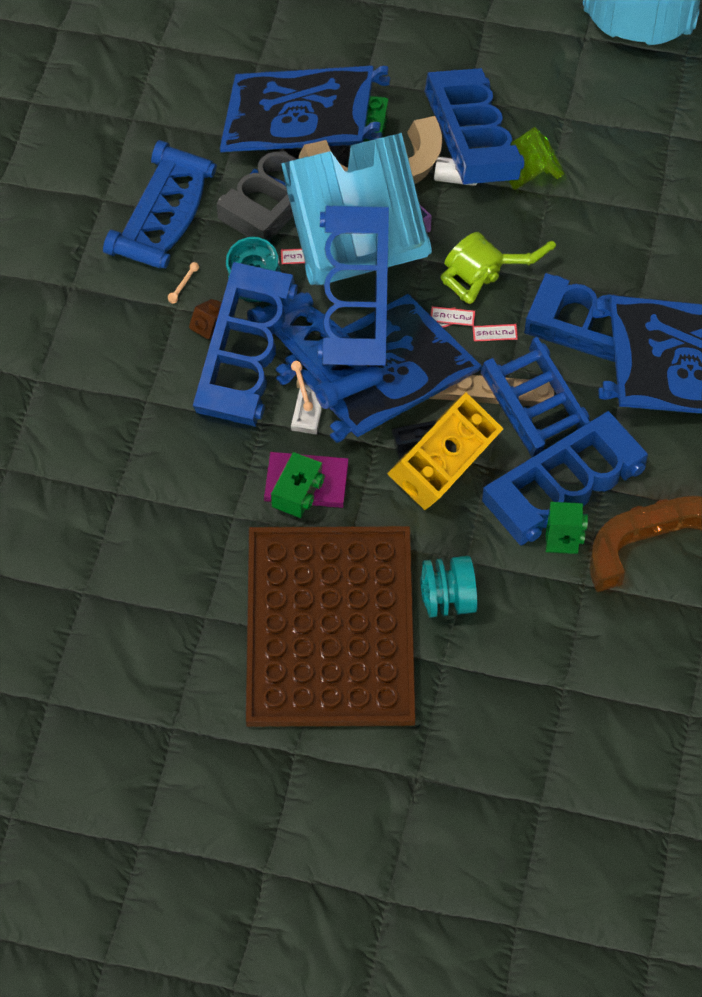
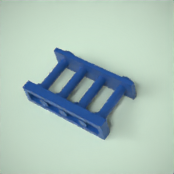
M538 337L533 338L529 347L530 353L503 366L497 365L492 358L483 363L480 372L531 457L542 452L546 439L574 425L580 429L590 423L588 412L584 407H580L551 360L548 347L541 343ZM535 361L543 371V374L516 387L510 386L505 379L506 375ZM548 382L551 384L557 395L528 409L522 407L519 402V396ZM563 404L570 415L569 417L542 430L535 428L532 423L533 417Z

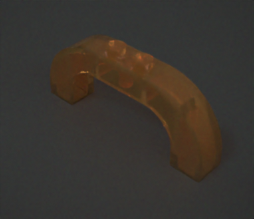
M684 496L671 500L663 499L653 505L634 507L630 511L621 513L605 523L594 540L590 558V574L596 591L607 590L623 584L625 570L619 559L618 551L625 545L684 528H694L702 531V497Z

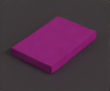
M270 452L264 501L271 502V493L292 454ZM303 455L322 462V474H325L322 487L320 489L316 488L313 494L314 501L312 505L343 508L348 458Z

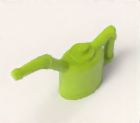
M474 232L461 240L448 254L444 262L448 269L442 273L440 278L443 284L453 290L462 301L472 304L484 283L495 282L499 278L502 264H533L553 250L556 244L554 241H549L531 254H502L480 232ZM458 275L471 286L470 289H465L453 277Z

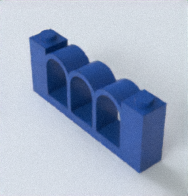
M482 68L428 72L425 93L462 183L475 184L519 180L521 169L524 168L523 155L519 154L516 145H511V134L501 127L502 113L492 105L493 93L490 90L489 78L485 77ZM489 146V147H486V148H474V149H469V148H471V147Z
M325 206V212H320V227L325 228V233H331L325 243V256L329 263L335 267L327 274L324 281L325 294L334 305L329 307L323 319L324 330L330 338H323V343H318L317 359H322V364L386 365L389 207ZM341 234H377L376 265H346L337 262L331 255V242ZM344 270L376 271L375 302H346L338 300L330 291L331 278L335 273ZM341 307H375L374 339L341 338L336 336L329 326L331 314Z
M233 262L193 403L196 413L255 427L257 420L262 419L265 405L262 404L260 397L264 394L267 386V379L263 368L268 366L276 355V345L272 334L278 332L285 322L283 306L289 307L291 299L294 300L297 294L298 285L295 284L293 275ZM239 297L271 303L277 307V313L271 321L266 323L234 318ZM230 329L258 335L268 341L266 350L261 355L255 357L224 351ZM225 363L251 369L259 374V379L254 387L246 391L215 385L220 364Z
M546 273L527 315L524 333L615 362L613 337L591 331L596 319L592 317L591 308L596 307V300L602 299L610 303V296L617 295L609 294L597 298L595 292L585 285H569L570 280ZM570 303H578L585 306L589 313L583 327L557 320L562 308Z
M607 411L483 488L482 502L518 544L522 546L526 542H533L540 537L542 528H546L549 509L541 510L535 508L521 494L519 489L535 480L553 502L583 503L584 507L590 500L592 490L607 491L618 484L620 476L625 481L632 476L640 475L646 468L648 453L616 418ZM593 445L612 466L613 470L608 473L595 472L579 457L578 453ZM564 462L584 485V488L579 491L565 490L548 471Z

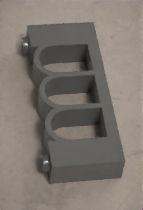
M351 145L329 146L334 157L343 165L350 156ZM302 148L279 149V152H272L263 156L258 163V173L244 176L237 184V191L231 188L218 199L216 204L218 219L247 237H260L270 241L293 217L286 186L271 178L268 174L274 171L283 172L281 163L296 160V158L288 153L302 150ZM261 192L279 203L270 211L246 196L250 193Z

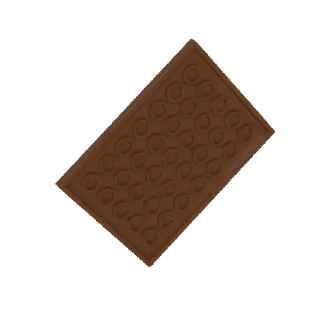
M410 526L249 527L246 727L415 726Z

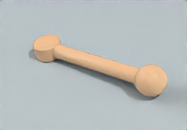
M193 262L190 264V270L174 293L168 295L170 303L174 304L178 301V294L192 274L199 270L198 263Z
M294 361L291 364V368L296 372L304 399L303 408L305 411H311L313 404L309 401L301 373L302 364L299 361Z

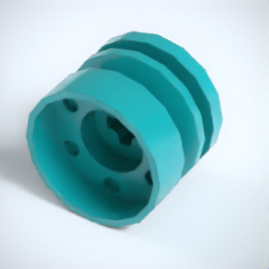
M246 237L238 240L230 247L226 255L228 278L233 262L281 272L275 247L269 241L260 237ZM241 296L239 297L240 299L248 302H262L259 300H254Z
M470 556L452 557L450 570H445L442 559H437L436 572L433 570L431 560H424L422 562V574L420 577L421 594L429 618L437 616V604L440 606L442 616L448 615L449 603L454 604L457 614L475 613L477 611L475 573Z

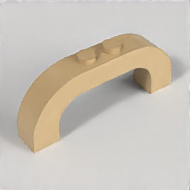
M436 116L414 120L407 132L414 149V155L408 159L415 184L427 176L441 151L442 134ZM327 140L304 145L299 159L331 151ZM341 165L344 171H348L347 167Z

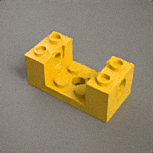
M465 392L387 474L416 503L426 510L442 497L504 428ZM447 440L452 441L456 445V452L453 453L446 449L445 442Z

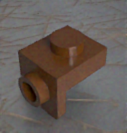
M210 299L196 306L189 328L206 339L211 338L222 303L218 300Z

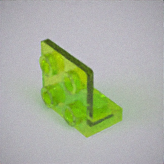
M536 127L512 142L511 145H516L519 154L523 155L524 168L521 169L519 180H509L514 190L543 171L546 174L551 173L556 179L565 174L548 139Z

